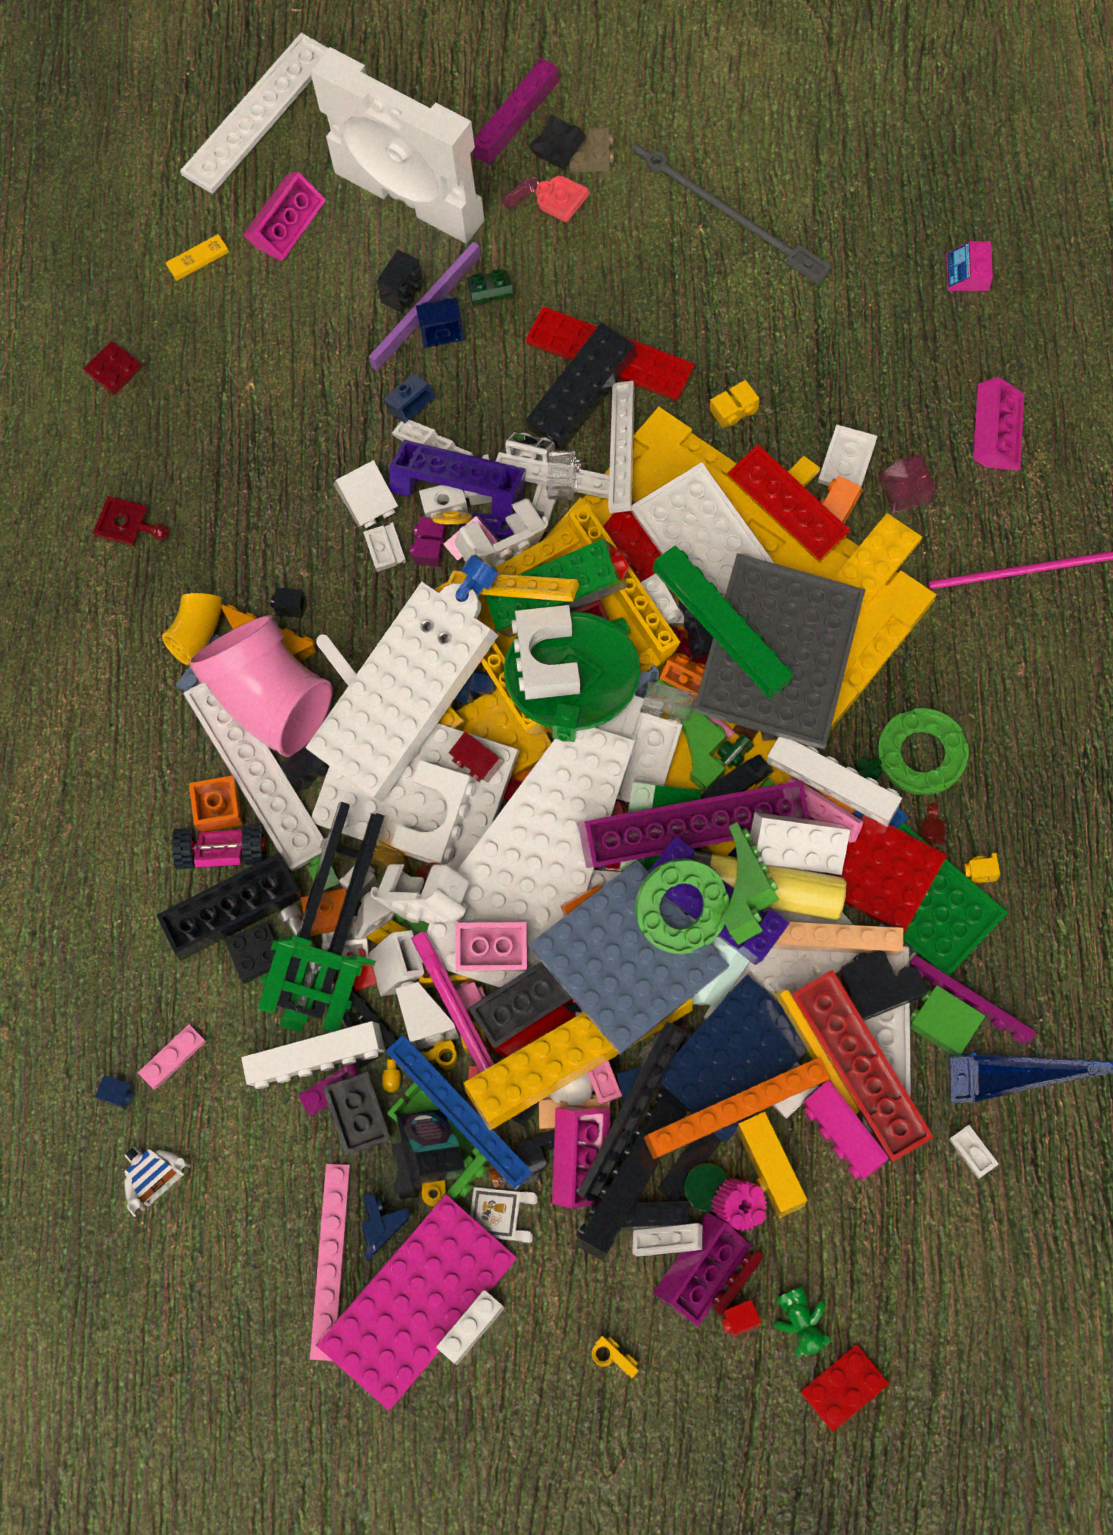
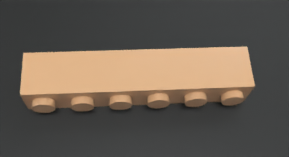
M789 922L788 927L772 947V949L873 954L882 950L886 955L899 956L903 952V928Z

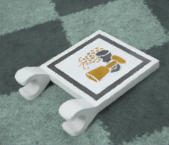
M474 1187L470 1216L495 1239L531 1243L533 1239L531 1232L516 1230L520 1202L535 1205L538 1197L532 1192Z

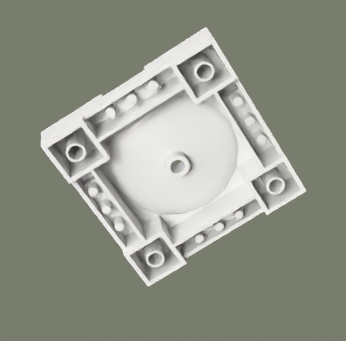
M329 47L310 72L319 109L327 115L331 131L326 138L334 172L382 199L389 194L392 198L405 202L410 208H415L417 218L467 244L485 221L482 198L475 193L470 153L475 148L471 121L436 102L429 108L368 76L365 65Z

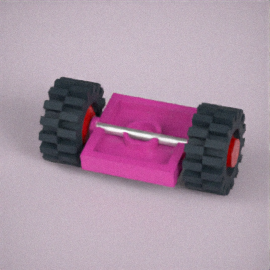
M263 824L243 825L242 830L199 832L198 842H196L197 838L193 828L174 829L172 833V858L174 859L173 863L176 869L241 865L242 854L246 865H255L266 859V838Z

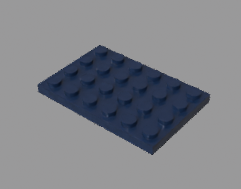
M746 974L674 1055L660 1085L689 1112L694 1114L789 1071L807 1049L782 1006ZM748 1117L715 1131L713 1134L725 1144L739 1129V1123L745 1121Z

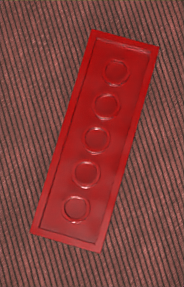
M758 444L727 473V476L819 563L850 534L849 528Z

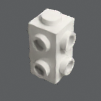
M656 574L642 581V586L666 622L673 624L678 621L683 613L665 583Z

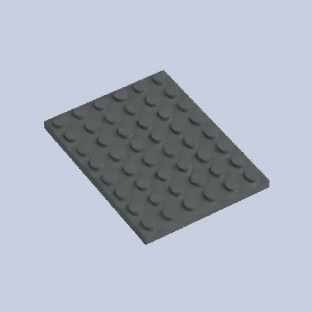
M737 553L725 598L730 601L736 613L746 619L747 625L753 631L759 633L765 645L775 651L777 658L783 664L789 666L793 678L790 685L769 700L713 638L693 712L825 749L865 589Z

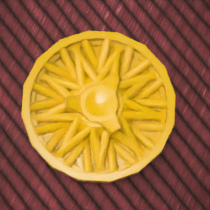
M445 511L432 516V521L438 524L459 525L472 520L470 513L460 511Z

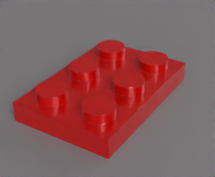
M856 1344L800 1393L830 1431L834 1432L888 1386L889 1383Z

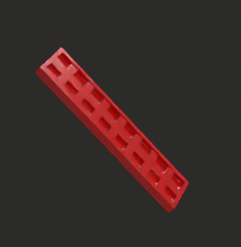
M543 306L526 338V344L572 361L596 330L597 326ZM626 338L635 344L637 355L618 379L625 382L633 381L634 385L678 402L694 370L695 363Z

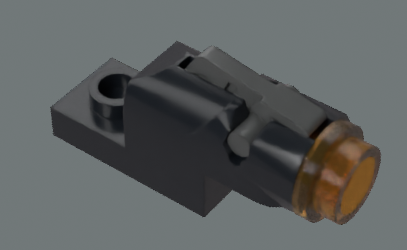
M555 1130L515 1145L518 1157L533 1173L522 1184L536 1182L538 1175L548 1167L542 1149H554ZM494 1167L488 1170L495 1188L499 1186L501 1188L506 1186L512 1187Z

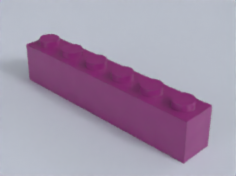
M543 58L538 61L474 138L475 148L472 151L475 158L487 165L493 162L559 82L557 66Z

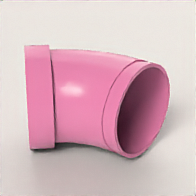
M266 615L247 622L214 640L192 656L188 664L199 683L207 685L219 704L244 730L269 748L278 751L281 755L291 757L308 745L324 722L331 705L333 689L329 681L320 678L317 674L307 669L289 652L281 641L283 634L273 616Z

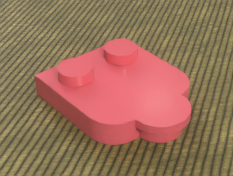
M556 176L550 181L540 182L535 191L539 209L566 223L590 195L588 188L563 176Z

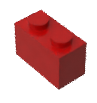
M752 1300L725 1310L723 1313L724 1318H721L725 1334L730 1333L732 1338L754 1330L761 1325Z

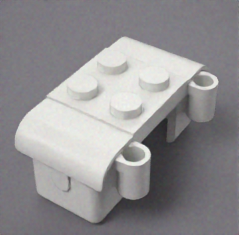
M523 499L512 504L516 513L506 517V522L514 533L513 536L499 541L492 546L477 521H474L460 528L455 540V546L465 562L468 561L471 555H477L495 568L538 544L548 525L547 517L544 516L541 519L530 500Z
M390 864L386 869L379 889L376 887L371 888L372 898L403 919L413 923L424 921L434 924L435 922L450 921L455 924L461 923L466 912L467 904L462 902L469 881L448 865H433L423 891L420 894L424 879L422 877H410L403 872L404 864Z

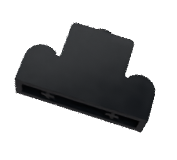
M882 950L868 956L866 953L860 954L853 958V962L841 967V975L850 994L848 996L863 1021L916 1001L928 994L918 970L913 967H904L899 971L898 976H895L887 956Z

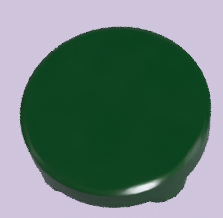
M701 1163L691 1167L683 1181L685 1201H688V1204L696 1210L712 1212L714 1208L711 1207L713 1204L711 1199L714 1198V1195H717L716 1191L720 1190L719 1186H723L725 1179L729 1180L727 1173L720 1166L712 1163Z

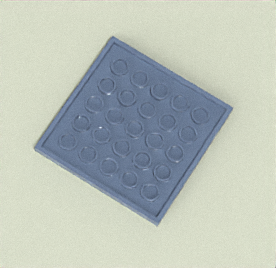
M638 860L529 944V948L620 1055L730 966L711 943L693 950L692 953L673 954L657 948L646 939L636 921L635 901L638 890L644 881L643 878L648 871ZM663 895L659 909L660 915L667 925L673 928H684L693 924L677 905Z

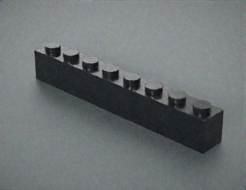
M664 1088L660 1089L655 1099L658 1101L655 1108L652 1106L649 1108L644 1118L647 1120L645 1126L640 1125L633 1137L636 1139L634 1145L627 1146L622 1156L625 1158L623 1164L616 1165L611 1175L614 1178L611 1185L606 1183L600 1194L602 1198L600 1204L593 1205L588 1215L591 1218L588 1225L583 1223L576 1236L579 1238L577 1247L601 1261H604L662 1158L660 1156L653 1160L644 1137L683 1119L688 1112Z

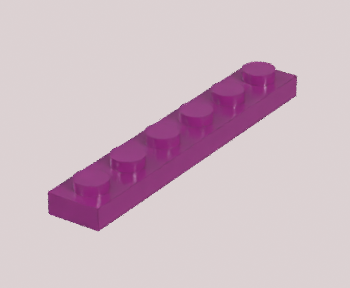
M915 955L911 960L909 967L918 970L922 979L924 978L931 983V987L935 988L938 985L985 1015V1018L991 1021L992 1026L1001 1031L1006 1030L1012 1034L1011 1037L1021 1044H1029L1037 1033Z

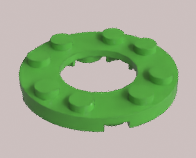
M916 708L912 711L896 715L885 726L878 743V759L882 761L881 769L885 776L901 790L915 795H933L949 789L962 776L968 762V742H966L961 727L948 715L933 709ZM925 732L938 738L944 746L945 752L942 764L935 770L923 773L908 767L901 756L902 743L908 736L914 733Z
M693 859L671 860L656 867L642 882L635 901L636 921L642 934L657 948L673 954L692 953L693 950L710 944L723 929L725 923L721 915L726 913L729 906V896L726 893L721 877L706 864ZM681 883L692 884L698 888L702 895L703 908L701 915L696 922L688 927H670L663 921L660 915L661 898L671 887Z

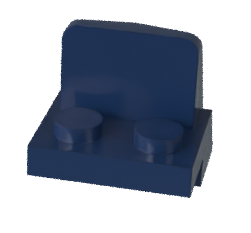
M373 1193L363 1198L364 1208L369 1220L361 1225L367 1250L364 1253L367 1261H370L372 1256L409 1221L408 1208L381 1217L380 1214L383 1212L382 1204L379 1198L375 1199Z

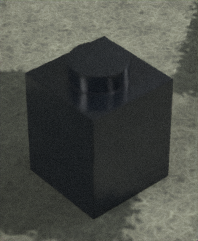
M276 588L275 595L271 597V608H274L276 615L302 618L305 603L303 591L301 589Z

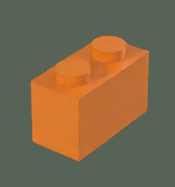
M838 475L837 479H833L829 484L828 491L830 492L826 499L822 498L820 502L845 525L863 489L861 486Z

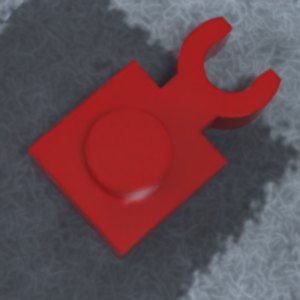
M358 948L360 956L366 958L365 950ZM348 952L347 956H353V953ZM359 966L362 967L360 977H355L353 983L355 990L359 991L377 984L373 966Z

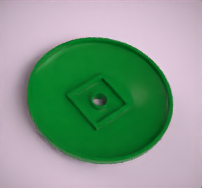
M570 612L572 636L542 640L533 647L531 655L538 662L547 665L577 662L580 694L526 700L525 691H520L519 678L523 677L522 672L517 671L516 658H520V652L515 653L514 641L505 658L504 679L508 694L516 707L528 718L543 726L552 728L558 703L581 707L576 731L607 723L618 716L629 705L638 688L640 661L636 648L630 638L614 623L593 614Z

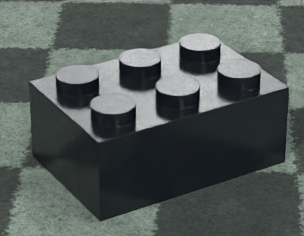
M368 1071L323 1086L345 1156L391 1140Z

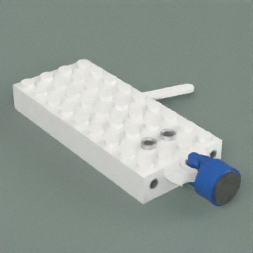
M471 555L461 569V572L467 576L463 583L451 584L438 593L421 582L357 674L328 636L323 634L318 636L316 640L318 647L347 683L348 687L310 740L306 749L379 801L385 799L499 636L484 623L477 620L481 612V603L478 596L484 588L489 590L499 576V571L477 555Z

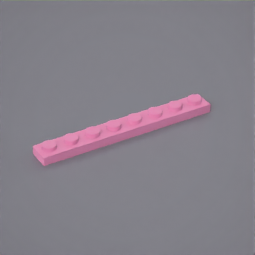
M326 1164L310 1360L332 1361L316 1344L339 1318L350 1165Z

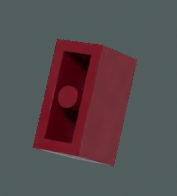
M466 731L448 752L454 757L451 761L461 769L466 766L471 770L469 775L478 782L484 780L489 783L505 762Z

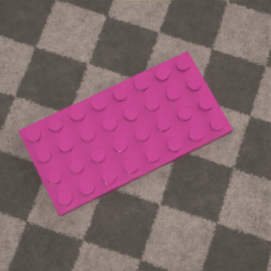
M444 1194L318 1341L316 1346L390 1411L440 1351L436 1348L479 1295L484 1290L489 1293L517 1257L450 1197Z

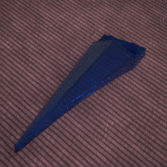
M973 1052L971 1054L949 1055L950 1102H978L1046 1085L1113 1073V1062Z

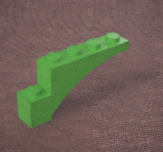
M659 679L654 684V694L666 703V706L673 713L678 723L683 725L682 731L687 740L693 770L690 772V781L705 792L725 776L724 763L717 757L713 758V755L726 742V732L720 725H714L709 721L708 716L693 712L694 707L687 697H681L675 692L676 690L671 684L664 683Z
M736 822L729 826L737 850V878L726 913L721 915L729 933L739 945L763 931L759 924L762 918L758 912L778 901L779 898L775 892L778 890L772 877L768 878L766 875L770 873L763 860L760 862L758 860L761 857L760 852L755 844L751 846L749 843L753 840L746 828L742 830Z

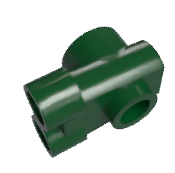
M742 733L734 744L730 741L725 742L719 748L717 754L721 757V761L730 769L732 766L738 767L744 761V755L754 745Z
M864 756L857 764L855 770L859 773L858 775L865 779L869 777L877 781L883 772L881 769L882 761L876 757L871 760Z

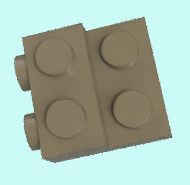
M589 128V133H584L586 138L569 160L570 173L610 171V163H614L613 150H609V146H613V133H609V128Z

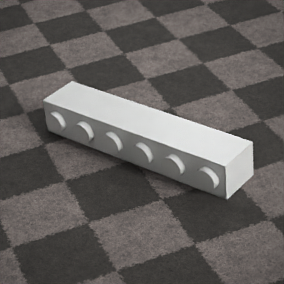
M782 737L777 739L767 757L768 764L800 781L802 780L807 785L888 827L901 804L902 798L899 797L898 792L890 788L886 790L879 786L876 780L869 777L865 779L858 775L859 773L851 767L845 768L839 765L836 759L818 754V750L812 746L807 745L805 747L796 741Z
M371 1021L241 1058L246 1084L255 1086V1089H262L268 1087L269 1083L277 1081V1083L288 1082L295 1075H299V1077L310 1076L313 1074L312 1071L317 1069L321 1071L332 1070L335 1068L334 1065L339 1063L343 1065L354 1064L356 1059L361 1057L365 1059L376 1058L378 1053L385 1051L380 1025Z

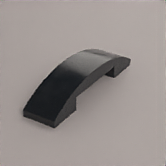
M759 754L718 780L701 794V799L745 791L752 785L759 784L774 773V771Z

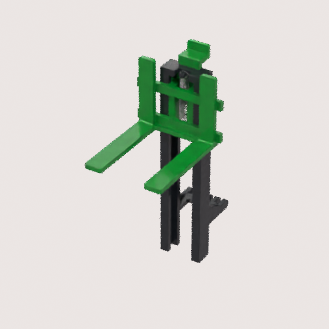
M342 801L338 803L328 838L321 841V860L297 936L279 937L278 941L273 940L271 950H275L270 970L268 975L262 974L260 983L265 985L258 1004V1010L274 1013L276 1006L285 1008L286 1010L285 1013H282L279 1026L296 1032H301L308 1016L322 1019L326 1003L329 1004L322 1028L331 1032L339 1031L345 1009L349 1010L352 1003L348 999L355 977H360L362 967L359 966H374L376 962L358 955H341L385 816L371 813L360 850L338 844L350 808V804ZM336 852L339 855L356 859V863L327 952L311 947V941L308 938ZM308 961H310V962H309L308 969H307V971H306L307 963H308ZM313 962V963H312V966H311V970H310V972H309L308 970H309V967H310V963ZM339 970L333 994L330 995L336 971Z

